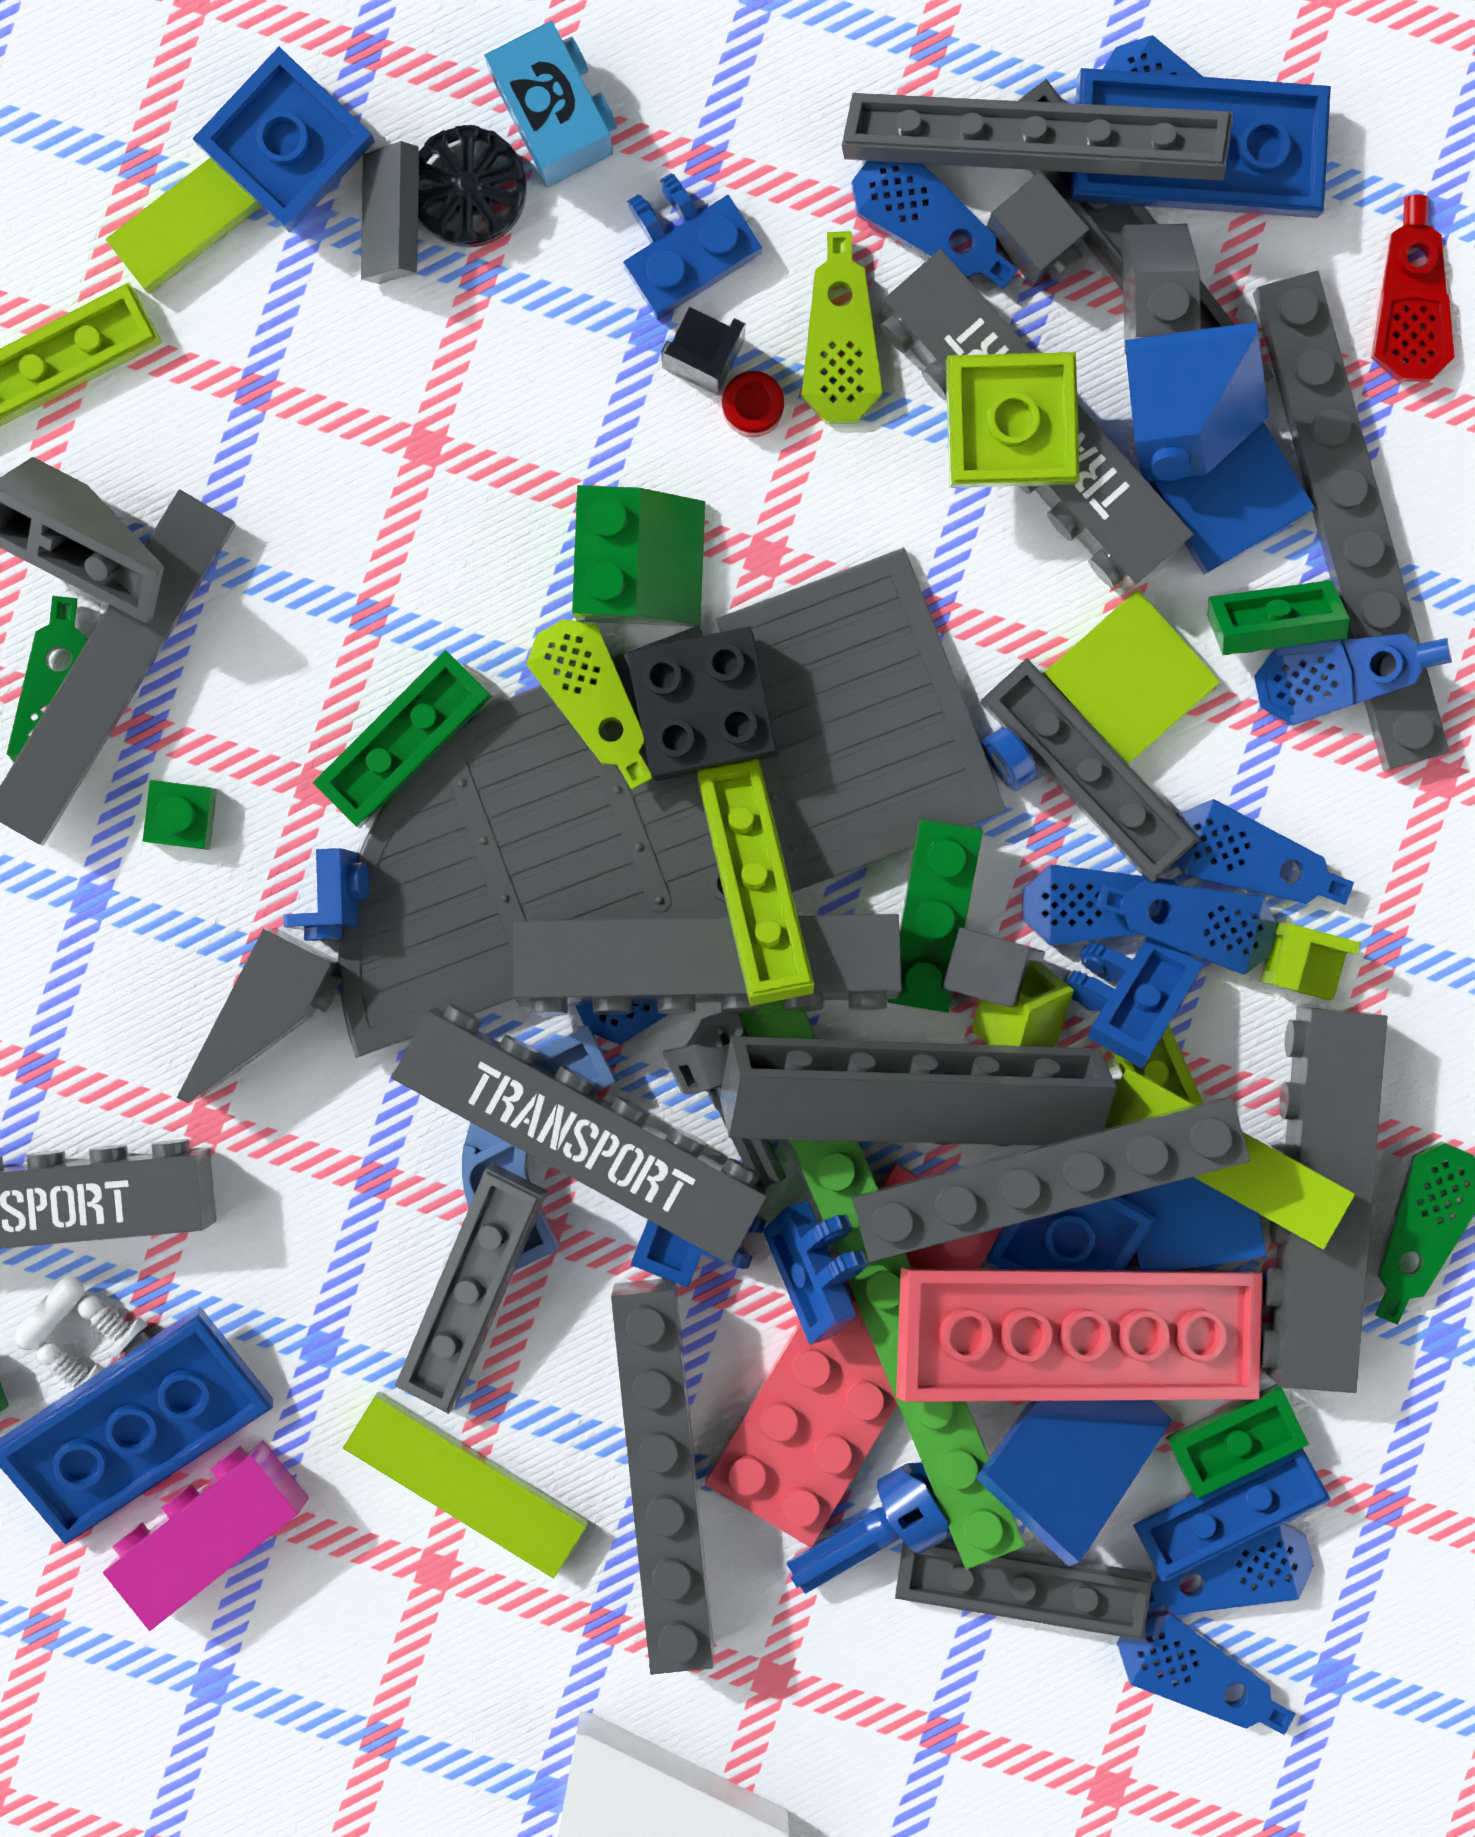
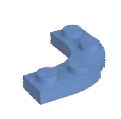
M590 1025L536 1050L538 1055L534 1062L554 1073H557L560 1066L563 1065L582 1074L594 1082L590 1090L591 1093L616 1082V1078ZM471 1122L462 1151V1181L468 1207L471 1205L485 1169L492 1163L530 1181L526 1168L528 1153ZM542 1208L515 1271L557 1251L560 1247Z

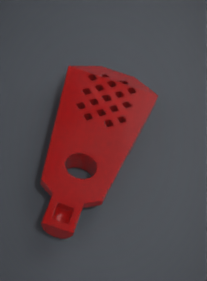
M1423 194L1404 197L1403 226L1390 234L1371 359L1397 381L1430 382L1455 358L1450 300L1446 290L1442 235L1428 225L1429 196ZM1408 249H1421L1426 255V265L1420 268L1411 265L1407 258ZM1394 315L1399 319L1398 321L1393 318ZM1411 316L1416 319L1415 322L1410 318ZM1428 317H1431L1434 321L1431 322ZM1393 333L1398 336L1397 339L1392 335ZM1411 333L1416 337L1415 339L1410 336ZM1430 334L1433 339L1431 340L1427 335Z

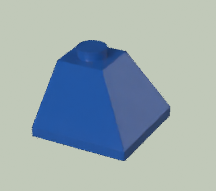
M1258 322L1125 340L1134 441L1141 475L1147 482L1158 480L1175 481L1184 477L1207 475L1269 417Z

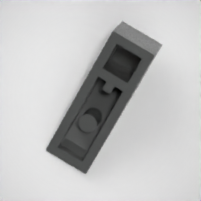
M35 457L29 458L0 477L1 549L146 624L153 619L164 566L87 484Z
M276 927L263 928L176 1098L190 1103L204 1097L312 1018L317 1009L325 1013L335 999L342 982L341 978L335 976L338 969V959Z

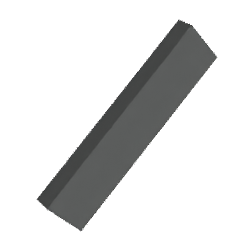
M1028 658L1021 662L981 699L980 704L1002 727L1009 728L1022 740L1041 769L1148 882H1154L1199 841Z
M494 1163L485 1169L395 1387L447 1414H450L457 1407L548 1190Z
M946 1539L920 1555L913 1552L903 1541L895 1599L1143 1640L1152 1576L1150 1572L1084 1561L1068 1566L1059 1557L1017 1550L966 1570L954 1540Z

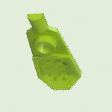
M852 231L827 232V261L817 267L814 273L801 397L825 424H857L883 394L866 272L864 267L852 260ZM835 287H844L851 293L852 299L847 305H834L828 297L830 290ZM849 343L853 346L851 349L847 347ZM858 351L862 354L860 358L856 355ZM823 352L827 355L825 358L821 356ZM840 352L844 354L842 358L838 355ZM831 361L835 363L833 367L829 364ZM849 361L853 363L851 367L847 364ZM858 369L862 372L860 375L856 373ZM823 370L827 372L825 376L821 373ZM843 370L845 373L841 375L839 371ZM832 378L836 381L834 384L830 382ZM850 378L854 381L852 384L848 382ZM841 387L845 390L843 393L839 391ZM858 387L862 389L860 393L856 390ZM823 388L827 390L825 394L821 391ZM850 396L854 399L851 403L848 400ZM832 397L836 399L834 403L830 400Z
M563 619L536 634L526 663L527 668L602 765L618 766L631 790L648 783L652 779L651 773L639 754L644 744L643 733L596 624ZM577 639H582V643H578ZM562 647L567 648L566 652L561 651ZM574 650L579 651L578 655L573 654ZM586 653L591 654V657H585ZM551 656V660H547L546 657ZM563 659V664L558 663V660ZM571 662L576 663V664H575V667L570 666V663H571ZM582 666H588L587 670L582 669ZM595 668L600 669L599 673L594 672ZM555 670L560 671V674L555 675ZM567 674H572V678H567ZM579 677H583L584 681H578ZM591 680L596 681V685L591 684ZM564 685L569 686L568 690L563 689ZM576 688L581 690L580 694L575 693ZM610 721L619 723L624 729L621 738L614 742L605 741L599 735L601 727Z

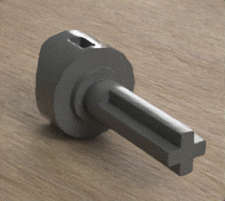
M721 1012L703 1018L684 1047L663 1051V1056L680 1091L684 1094L708 1091L714 1108L719 1111L725 1126L720 1093L731 1036L749 1037L739 1016L736 1013ZM731 1138L743 1164L761 1174L757 1182L758 1185L767 1189L771 1184L781 1183L785 1180L787 1176L769 1139Z

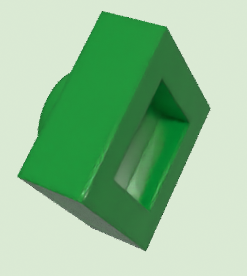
M150 780L142 842L210 850L217 788Z

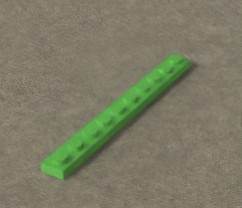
M785 1001L759 1004V1011L738 1013L749 1037L817 1039L806 1011L785 1010ZM789 1139L822 1220L836 1215L847 1214L853 1229H851V1232H848V1235L833 1243L837 1257L847 1252L863 1251L867 1260V1268L863 1269L859 1275L847 1281L896 1398L901 1268H911L906 1253L869 1262L851 1196L879 1188L859 1141L828 1140L825 1142H815L811 1140ZM896 1398L939 1506L949 1522L948 1528L965 1569H970L1025 1547L1024 1539L1013 1513L976 1479L990 1457L967 1401L904 1402Z

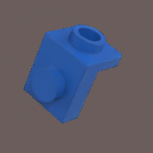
M343 848L316 849L318 912L283 914V927L304 930V941L342 940L343 927H359L358 900H366L370 890L367 866L363 862L357 863L359 853Z

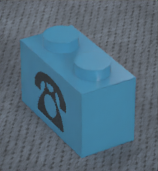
M552 20L484 54L490 77L547 188L613 154L609 133L617 129L613 114L601 92L591 97L581 78L582 75L589 72L575 39L570 36L562 40Z

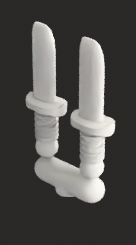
M66 1277L55 1285L15 1331L14 1339L20 1349L33 1350L38 1347L36 1354L38 1361L50 1367V1372L54 1371L55 1376L59 1375L60 1380L64 1379L65 1384L69 1383V1387H74L75 1389L105 1368L97 1363L91 1371L87 1372V1367L82 1368L83 1364H78L77 1359L73 1360L72 1355L68 1356L67 1351H61L57 1343L53 1341L42 1342L78 1302L80 1315L90 1320L92 1326L96 1325L97 1330L100 1328L102 1334L105 1332V1337L108 1338L110 1336V1341H116L108 1350V1353L115 1359H118L124 1351L128 1354L151 1338L142 1332L148 1326L142 1318L138 1317L129 1326L128 1321L124 1322L123 1317H118L120 1314L113 1313L114 1309L109 1310V1305H103L99 1297L95 1295L83 1297L84 1285L80 1279Z

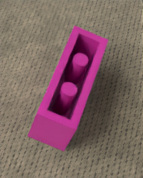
M264 1440L248 1453L241 1445H238L211 1467L210 1470L216 1477L200 1491H197L192 1483L161 1507L167 1516L150 1530L141 1522L112 1546L118 1556L102 1573L149 1632L296 1517L308 1501L309 1496Z

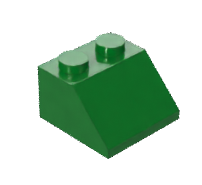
M577 485L572 614L576 621L701 627L705 501L638 487Z

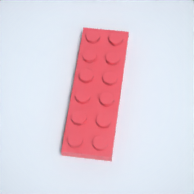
M894 1162L879 1189L921 1177ZM1002 1227L907 1252L906 1256L911 1268H980L1000 1234ZM852 1291V1306L857 1317L831 1339L809 1345L800 1321L798 1322L705 1477L706 1486L812 1548L898 1404Z
M901 1268L896 1398L904 1402L1259 1399L1262 1273L1253 1271Z

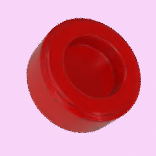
M746 371L732 378L725 387L722 396V412L725 421L736 433L745 437H761L773 431L781 421L784 411V394L778 382L770 375L761 371Z

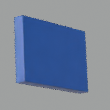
M1152 1400L1029 1401L976 1479L1068 1566L1078 1564L1173 1420Z

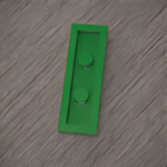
M444 650L312 783L356 827L362 828L493 696L447 650Z
M919 817L899 925L901 992L897 999H887V1003L949 1013L953 991L943 989V984L959 927L965 929L983 835L982 827Z

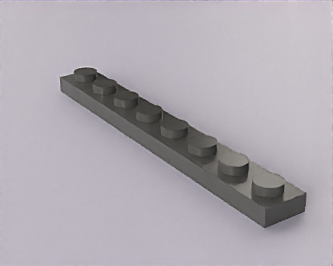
M1319 270L1259 286L1253 292V297L1307 495L1315 507L1312 513L1329 576L1349 616L1347 639L1407 634L1417 644H1420ZM1385 651L1375 657L1373 668L1378 675L1385 677L1395 670L1396 660L1391 653ZM1427 668L1422 669L1416 684L1364 701L1383 771L1450 753Z

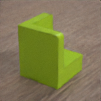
M1276 922L1277 929L1271 953L1265 959L1259 982L1324 1000L1334 999L1346 954L1359 955L1362 943L1291 923Z
M1030 960L1017 1006L1011 1008L980 999L972 1030L987 1045L1055 1047L1059 1041L1074 989L1042 963Z

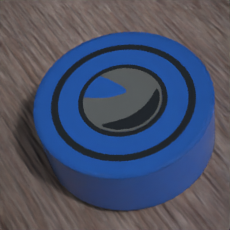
M1001 727L982 740L983 750L988 761L1000 779L1010 789L1017 792L1037 778V767L1032 755L1022 740L1012 730Z

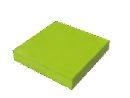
M1076 352L947 356L946 392L949 488L1076 485L1080 481Z
M1138 589L1042 673L1127 764L1131 763L1220 683Z

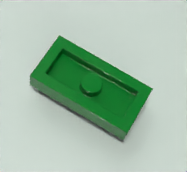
M1332 580L1208 597L1207 617L1222 656L1302 644L1309 645L1316 642L1345 639L1348 635L1349 616Z
M1278 1384L1259 1391V1399L1240 1400L1165 1437L1196 1499L1309 1445L1283 1389Z

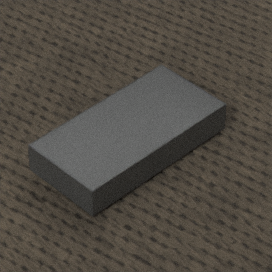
M399 141L363 154L361 280L380 284L417 273L419 146Z

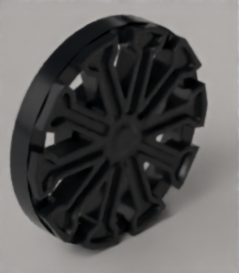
M475 125L455 126V128L446 131L442 130L428 138L419 151L418 219L433 236L454 246L479 247L500 239L517 223L526 202L527 182L523 165L517 153L506 140L495 131H489ZM461 141V162L456 159L448 144ZM475 142L487 143V147L474 162ZM434 154H438L448 170L433 166L427 162ZM504 155L508 159L507 165L489 170L498 156ZM423 179L442 184L426 190L420 189V181ZM510 180L516 182V189L511 192L494 187V185ZM445 201L436 215H428L426 211L428 205ZM491 202L508 207L509 211L504 217L496 216L489 205ZM457 212L460 214V228L455 232L447 230V224ZM480 214L486 222L487 226L484 232L477 233L473 229V215Z

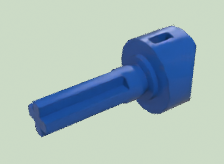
M922 1462L906 1463L878 1479L877 1489L882 1507L876 1508L815 1544L812 1548L788 1560L787 1566L792 1572L790 1578L797 1588L801 1587L803 1592L807 1594L894 1543L899 1538L913 1552L919 1555L946 1540L950 1532L948 1528L949 1522L939 1506Z

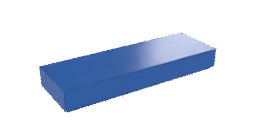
M1301 1448L1196 1499L1194 1495H1191L1133 1524V1528L1162 1584H1165L1329 1503L1331 1498L1307 1454Z

